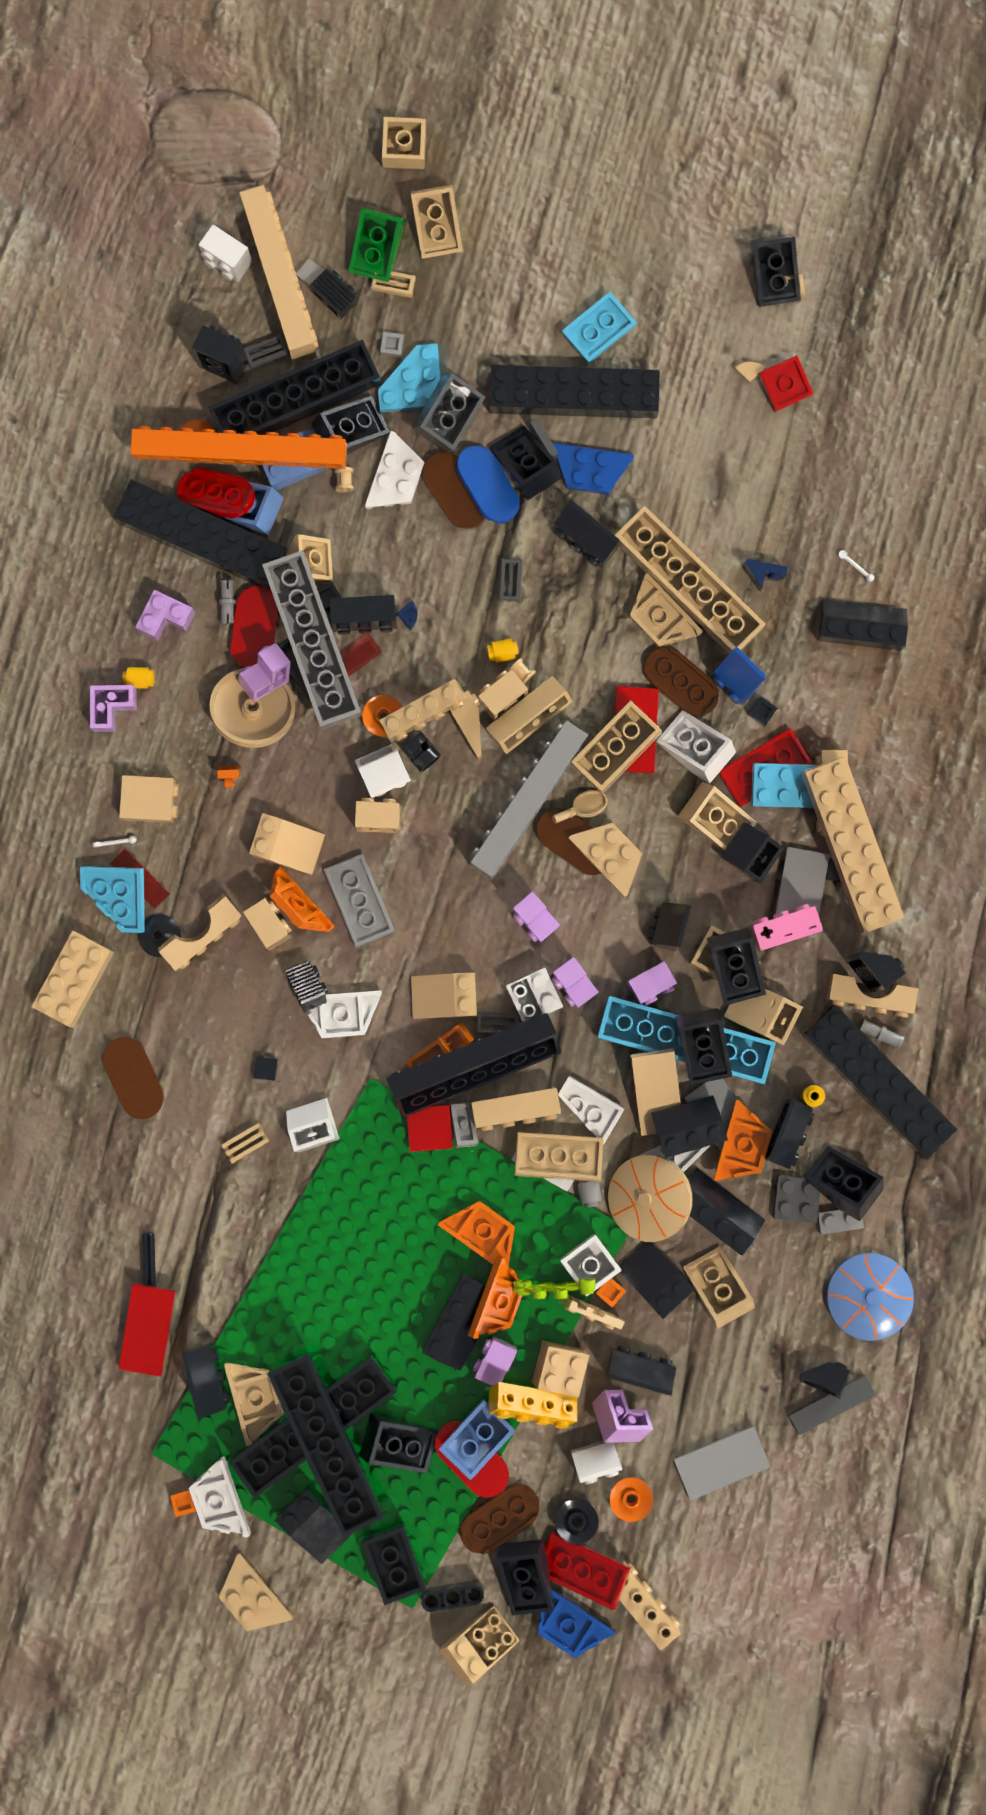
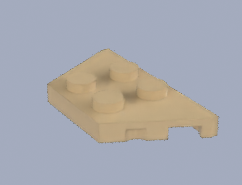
M646 573L630 618L658 648L700 636L703 633L700 627Z
M614 823L568 837L578 850L625 898L628 895L642 856L639 849Z
M225 1363L224 1367L246 1446H249L284 1414L283 1408L267 1375L270 1370Z
M239 1552L220 1593V1600L246 1631L291 1621L294 1617L245 1556Z

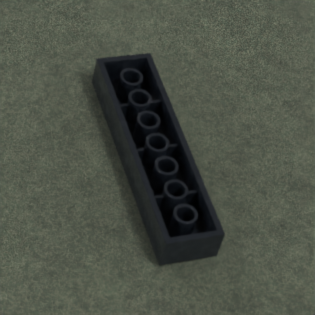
M362 339L209 406L208 409L219 433H223L224 430L236 431V434L254 431L257 432V435H266V432H275L381 385V380Z
M491 365L490 414L657 419L659 412L660 370Z
M132 479L113 517L119 525L269 590L271 588L262 564L285 557L287 553V548Z
M837 1005L831 1006L802 1035L922 1159L927 1160L958 1130Z
M548 1013L538 1014L523 1023H515L508 1029L496 1031L491 1036L476 1039L464 1047H456L449 1053L434 1056L431 1060L417 1063L402 1072H395L386 1079L400 1115L404 1118L561 1054L557 1032Z
M310 1352L270 1370L267 1375L342 1536L345 1537L384 1518L382 1506Z
M373 1354L326 1387L346 1430L397 1393L398 1390ZM286 1417L231 1458L229 1464L255 1499L307 1459Z

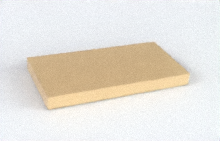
M674 1048L631 1055L641 1136L657 1134L651 1116L652 1112L681 1104Z
M517 1132L514 1176L601 1182L604 1138Z

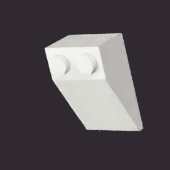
M683 710L656 741L658 745L688 770L709 784L736 753L731 739Z

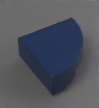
M413 600L396 614L410 631L415 626L418 617L417 608Z

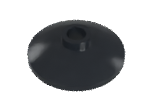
M161 914L147 918L144 921L145 932L138 933V941L141 948L147 954L154 957H163L159 953L158 947L171 936L181 937L178 924L169 916ZM157 931H160L162 933V937L160 939L155 938V933Z
M572 1499L565 1502L558 1509L555 1517V1526L558 1534L565 1541L572 1544H583L589 1541L596 1534L599 1525L598 1514L595 1508L587 1501L581 1499ZM574 1518L580 1519L581 1524L579 1526L573 1525L572 1520Z

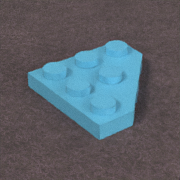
M438 344L416 345L378 389L380 413L418 410L425 407L440 381Z
M80 867V889L96 902L95 905L114 921L116 927L121 932H145L144 868Z

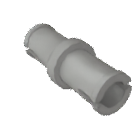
M221 580V599L219 600V605H221V624L227 623V615L228 624H234V605H236L234 581L229 580L227 589V580Z
M864 1019L860 1027L863 1033L876 1038V1041H883L897 1049L900 1048L904 1040V1036L887 1030L886 1026L883 1025L881 1027Z

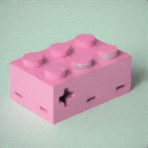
M809 904L794 908V913L791 914L786 910L773 915L774 919L769 921L767 917L755 920L753 926L749 927L754 939L756 952L823 931L816 907H809ZM767 931L768 935L761 936L760 932Z

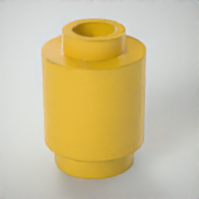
M511 638L491 642V645H487L490 662L495 661V663L513 660L515 655L519 654L517 642H512Z
M127 667V671H123V684L133 685L136 689L154 687V670H149L148 667Z
M809 1085L802 1090L801 1100L806 1106L818 1107L824 1102L825 1093L821 1087ZM816 1092V1100L811 1099V1093Z

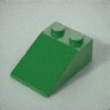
M361 208L348 272L389 282L402 241L406 218Z

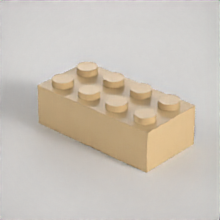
M630 700L571 761V764L601 794H604L662 734V730Z
M72 931L31 1007L68 1027L74 1028L114 952Z

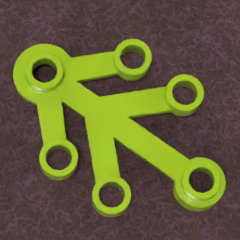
M595 1279L578 1280V1285L575 1281L557 1284L555 1282H543L531 1285V1280L514 1281L512 1291L516 1292L518 1296L533 1293V1299L546 1298L547 1291L554 1293L556 1299L568 1298V1291L581 1290V1294H593L594 1289H596Z

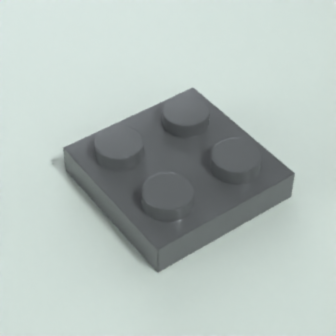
M777 1175L773 1218L817 1223L820 1192L808 1183L805 1178Z

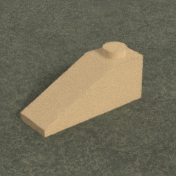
M467 690L464 694L468 700L463 702L464 706L454 711L451 709L449 712L477 760L482 759L478 708L480 702L475 694L471 695Z

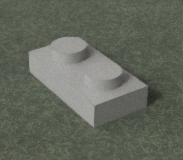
M472 1103L451 1104L450 1116L456 1148L477 1146L478 1138Z
M840 1209L818 1212L821 1235L864 1228L863 1219L858 1221Z

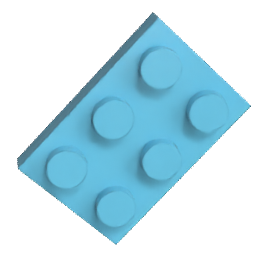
M608 292L563 329L562 335L589 365L637 325V322L614 295Z
M753 763L751 806L814 808L801 772L817 765Z

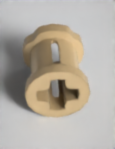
M353 468L334 469L335 474H337L335 491L352 492L354 490L351 480Z
M519 658L509 669V671L513 670L524 685L536 674L535 670L529 669L523 663L522 658Z

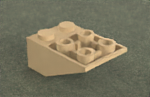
M765 989L766 995L729 1004L723 1016L724 1018L770 1041L776 1042L780 1046H784L803 1008Z
M493 1605L455 1633L438 1650L462 1684L468 1685L474 1684L520 1640L495 1605Z

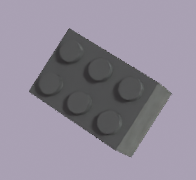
M444 374L412 429L444 452L454 451L485 396L455 374Z

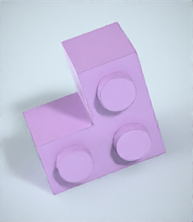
M154 590L135 628L139 633L158 641L167 623L187 631L195 611L192 607Z
M276 643L271 646L267 645L259 651L257 664L247 666L239 673V684L250 699L255 702L289 682L291 662Z
M133 685L90 686V729L94 732H116V711L137 710V689Z
M532 891L513 908V919L520 926L524 924L529 930L527 935L534 942L538 940L542 943L560 927V924L547 911V907Z
M575 957L552 973L554 977L552 982L558 990L562 988L567 995L564 998L571 1007L575 1005L579 1008L599 993Z
M665 961L629 980L626 984L637 1004L643 1003L644 1006H647L657 1000L656 995L662 992L664 996L675 990L673 985L677 984Z
M494 1335L491 1340L487 1339L482 1349L484 1356L482 1360L477 1359L473 1371L476 1372L475 1378L491 1386L499 1382L501 1383L517 1353V1346Z
M604 1390L592 1402L604 1442H640L653 1430L647 1409L629 1410L623 1390Z

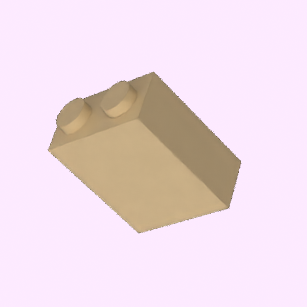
M122 775L119 818L126 821L174 823V818L178 816V805H175V797L179 796V784H176L174 778Z

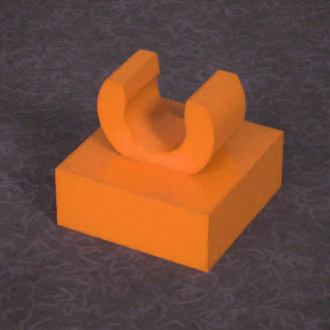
M219 766L217 770L218 779H225V788H234L235 778H239L241 775V766Z

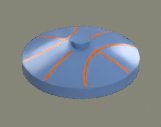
M861 1253L846 1259L834 1270L828 1282L826 1300L831 1317L844 1332L861 1340L875 1341L892 1336L905 1325L912 1312L914 1292L907 1273L894 1260L876 1253Z

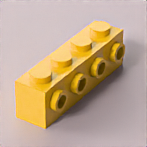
M499 1382L489 1388V1414L497 1415V1418L500 1419L511 1417L516 1418L518 1422L535 1421L537 1425L553 1424L556 1425V1428L566 1429L569 1425L577 1422V1397Z

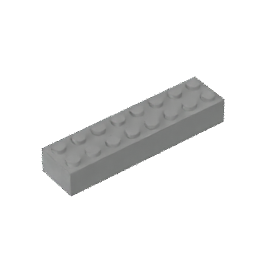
M302 550L262 564L321 730L362 716L304 551Z
M566 721L564 725L561 723L558 725L553 733V738L555 739L552 743L550 741L546 743L541 751L542 758L540 760L536 758L529 771L531 774L528 778L524 776L517 786V790H519L517 795L512 794L505 804L506 811L504 813L500 812L494 820V829L492 831L487 830L482 838L483 845L480 849L476 847L469 857L471 867L491 881L569 768L571 761L577 756L587 741L588 734L569 721Z

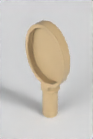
M598 790L585 791L575 798L572 808L553 815L552 820L556 824L575 815L580 817L596 816L605 810L608 803L607 796L601 794Z

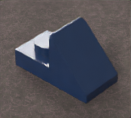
M746 559L743 566L760 592L763 588L765 576H768L769 580L780 581L786 577L788 570L787 566Z

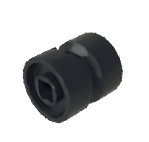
M423 732L413 737L401 749L409 759H414L413 764L420 773L428 769L441 757V754L434 746H429L430 741Z

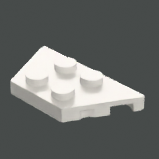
M393 431L390 432L365 504L366 509L379 506L389 507L395 504H411L425 462Z
M382 991L326 995V1004L319 1005L306 1012L321 1038L365 1035Z
M225 1456L221 1457L190 1485L189 1491L202 1528L219 1530L227 1534L230 1532L240 1533L242 1537L246 1538L250 1536L251 1531Z

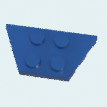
M554 443V447L558 452L557 459L566 488L571 490L609 495L634 458L633 454Z
M553 1588L554 1611L540 1613L538 1634L573 1658L580 1656L587 1649L595 1647L599 1642L616 1633L613 1628Z

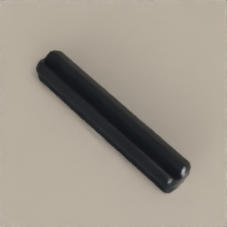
M143 1233V1285L156 1287L155 1234Z

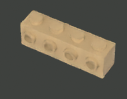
M551 676L501 717L493 721L486 729L494 742L507 754L573 701L567 690Z
M453 679L382 718L380 722L389 739L398 742L408 736L407 733L414 729L418 731L426 727L427 722L441 719L445 716V712L464 706L463 702L468 699L458 681Z
M557 1088L471 1102L476 1128L480 1127L481 1131L493 1130V1125L502 1124V1128L515 1126L514 1121L523 1120V1124L536 1122L535 1118L543 1116L544 1120L557 1119V1114H561Z
M623 1560L621 1563L630 1567L631 1571L619 1600L657 1647L662 1650L681 1634L678 1628L681 1624L673 1614L669 1617L665 1612L667 1607L659 1597L655 1599L650 1592L653 1590L645 1580L641 1582L636 1576L639 1573L631 1563L627 1565Z

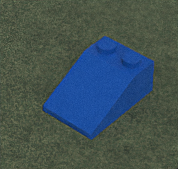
M737 646L712 674L716 685L721 689L724 687L729 692V698L737 704L739 702L741 705L760 688L767 678Z

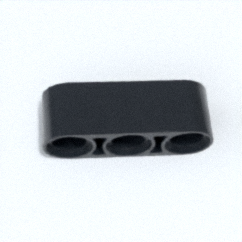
M478 1581L430 1587L424 1590L421 1604L424 1610L428 1612L478 1605L484 1599V1587ZM477 1588L480 1591V1595L478 1597H471L468 1593L469 1590ZM449 1592H456L459 1598L451 1601L447 1598V1594ZM429 1595H434L437 1598V1602L435 1604H428L425 1598Z

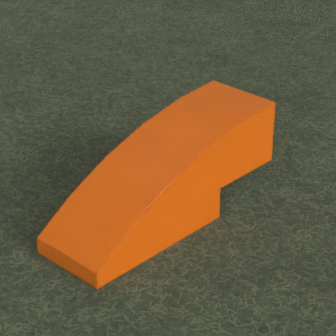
M462 1022L411 1057L406 1063L411 1068L417 1063L431 1060L434 1056L449 1053L456 1047H464L475 1039Z

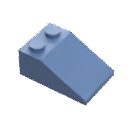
M314 429L296 434H299L300 437H308L309 434L316 433ZM262 465L271 487L276 491L329 469Z
M249 482L255 491V501L246 514L237 518H227L211 514L250 532L269 536L284 497L271 486Z
M482 1398L441 1445L439 1450L471 1480L516 1430L505 1419L489 1414V1404Z

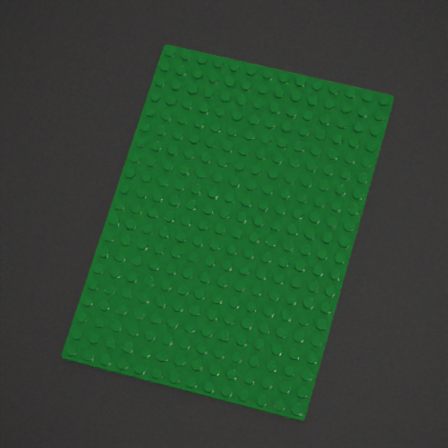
M371 1079L338 1133L339 1140L333 1141L214 1347H217L220 1360H217L219 1369L222 1368L225 1381L222 1382L223 1388L228 1390L230 1403H227L228 1407L220 1412L197 1419L189 1388L152 1453L158 1459L195 1481L221 1457L225 1456L242 1508L288 1535L277 1524L275 1518L308 1485L326 1504L327 1502L307 1460L255 1499L229 1464L231 1458L247 1446L224 1364L233 1363L272 1370L310 1352L325 1386L328 1387L369 1355L373 1354L397 1387V1393L346 1431L382 1506L384 1518L353 1532L328 1560L378 1589L362 1544L364 1536L404 1522L426 1584L428 1585L478 1495L473 1493L439 1457L435 1445L427 1473L368 1464L359 1456L370 1414L388 1416L438 1431L448 1422L463 1421L482 1398L489 1404V1388L492 1386L476 1379V1372L473 1371L477 1359L482 1360L484 1356L482 1353L483 1346L487 1339H492L493 1335L517 1346V1353L501 1383L537 1389L532 1383V1378L542 1340L565 1345L582 1316L581 1313H573L564 1309V1304L559 1299H556L552 1292L546 1291V1298L533 1299V1293H530L529 1295L522 1296L511 1328L500 1329L492 1334L483 1333L479 1335L461 1371L423 1354L422 1350L463 1272L487 1284L493 1267L492 1263L438 1226L439 1222L478 1201L488 1206L515 1226L508 1267L515 1271L518 1279L531 1280V1285L543 1282H555L557 1284L575 1281L560 1261V1258L595 1233L614 1259L627 1234L621 1230L615 1220L593 1207L586 1208V1204L581 1205V1200L547 1180L537 1177L514 1176L515 1162L482 1142L478 1141L477 1146L456 1148L452 1125L453 1148L410 1152L407 1117H401L391 1090L376 1080ZM581 1290L568 1291V1295L586 1303H589L594 1295L593 1293L586 1297L585 1294H581ZM284 1412V1414H283L279 1419H277V1420H276L265 1432H263L259 1437H261L263 1434H265V1433H266L267 1431H269L271 1428H273V1427L276 1426L278 1423H280L282 1420H284V1419L287 1417L286 1414H285V1412ZM510 1417L505 1419L515 1430L520 1422L516 1421V1418ZM512 1436L497 1451L500 1456L503 1454ZM424 1591L398 1601L409 1608H414Z

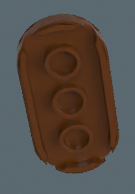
M439 452L432 455L424 464L423 480L441 509L456 527L474 529L480 526L485 521V518L480 514L457 474L456 464L458 457L448 452Z
M670 647L658 648L653 650L646 658L644 674L647 681L654 688L659 689V692L679 709L693 717H702L714 710L719 697L716 683L679 651Z
M554 808L545 812L537 824V834L540 842L585 875L601 874L568 839L571 835L594 828L577 816L555 824L552 816L566 809Z
M120 1037L110 1042L103 1054V1064L123 1109L128 1115L136 1119H148L155 1116L162 1108L164 1091L144 1047L140 1042L129 1037Z
M512 1484L505 1487L500 1494L491 1497L469 1512L463 1519L460 1527V1536L465 1547L474 1553L487 1554L530 1526L536 1520L539 1512V1499L536 1493L527 1485Z

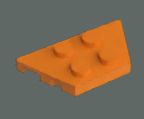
M279 866L274 871L270 897L274 904L299 929L330 932L335 925L289 874Z
M735 1100L726 1131L728 1140L723 1142L713 1178L716 1181L761 1173L772 1135V1130L746 1108L741 1101Z
M478 1201L439 1222L438 1226L493 1265L496 1256L505 1258V1263L509 1266L515 1226L482 1202Z
M496 1256L468 1336L475 1339L479 1338V1335L483 1333L492 1334L500 1329L511 1328L522 1296H518L516 1292L512 1291L514 1281L520 1279L517 1278L515 1271L505 1263V1258Z

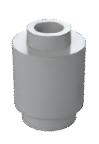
M579 1180L578 1189L581 1205L586 1204V1208L599 1206L598 1202L602 1201L599 1182Z

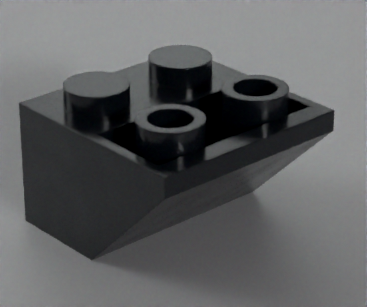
M743 822L720 857L753 881L761 883L784 850V847L768 835Z

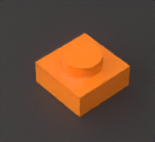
M611 1278L596 1291V1294L613 1308L626 1290Z
M189 1489L170 1495L175 1517L196 1512Z

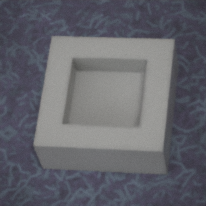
M308 258L296 275L299 280L309 286L324 269Z
M383 332L380 355L401 357L404 335Z

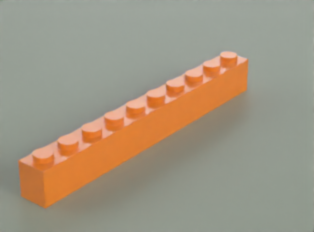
M138 426V429H132L131 455L134 459L346 469L347 442L346 439H342V436L338 435L321 438L317 434L300 437L296 433L278 436V433L275 432L257 435V432L254 431L236 434V431L233 430L215 433L212 429H202V432H194L190 428L172 431V428L169 427L151 430V427Z

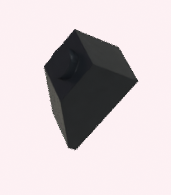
M828 1362L801 1372L799 1380L801 1383L840 1399L850 1377V1370L840 1362H835V1364Z

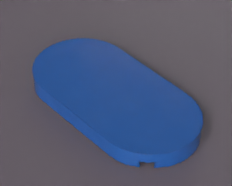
M471 446L463 450L457 460L456 471L480 514L486 520L496 522L497 524L511 521L519 510V497L494 454L481 446Z

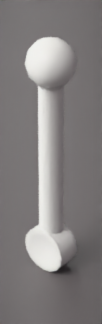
M845 550L839 552V558L849 562L866 577L868 582L874 580V576L868 574L850 559Z
M131 835L129 838L94 842L92 843V847L95 848L127 842L134 844L137 841V838L134 835Z

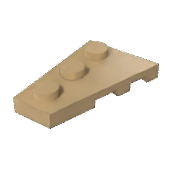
M568 1295V1298L559 1299L564 1304V1309L573 1313H581L584 1318L593 1322L595 1319L601 1321V1325L611 1330L614 1327L622 1329L625 1323L620 1317L571 1295Z

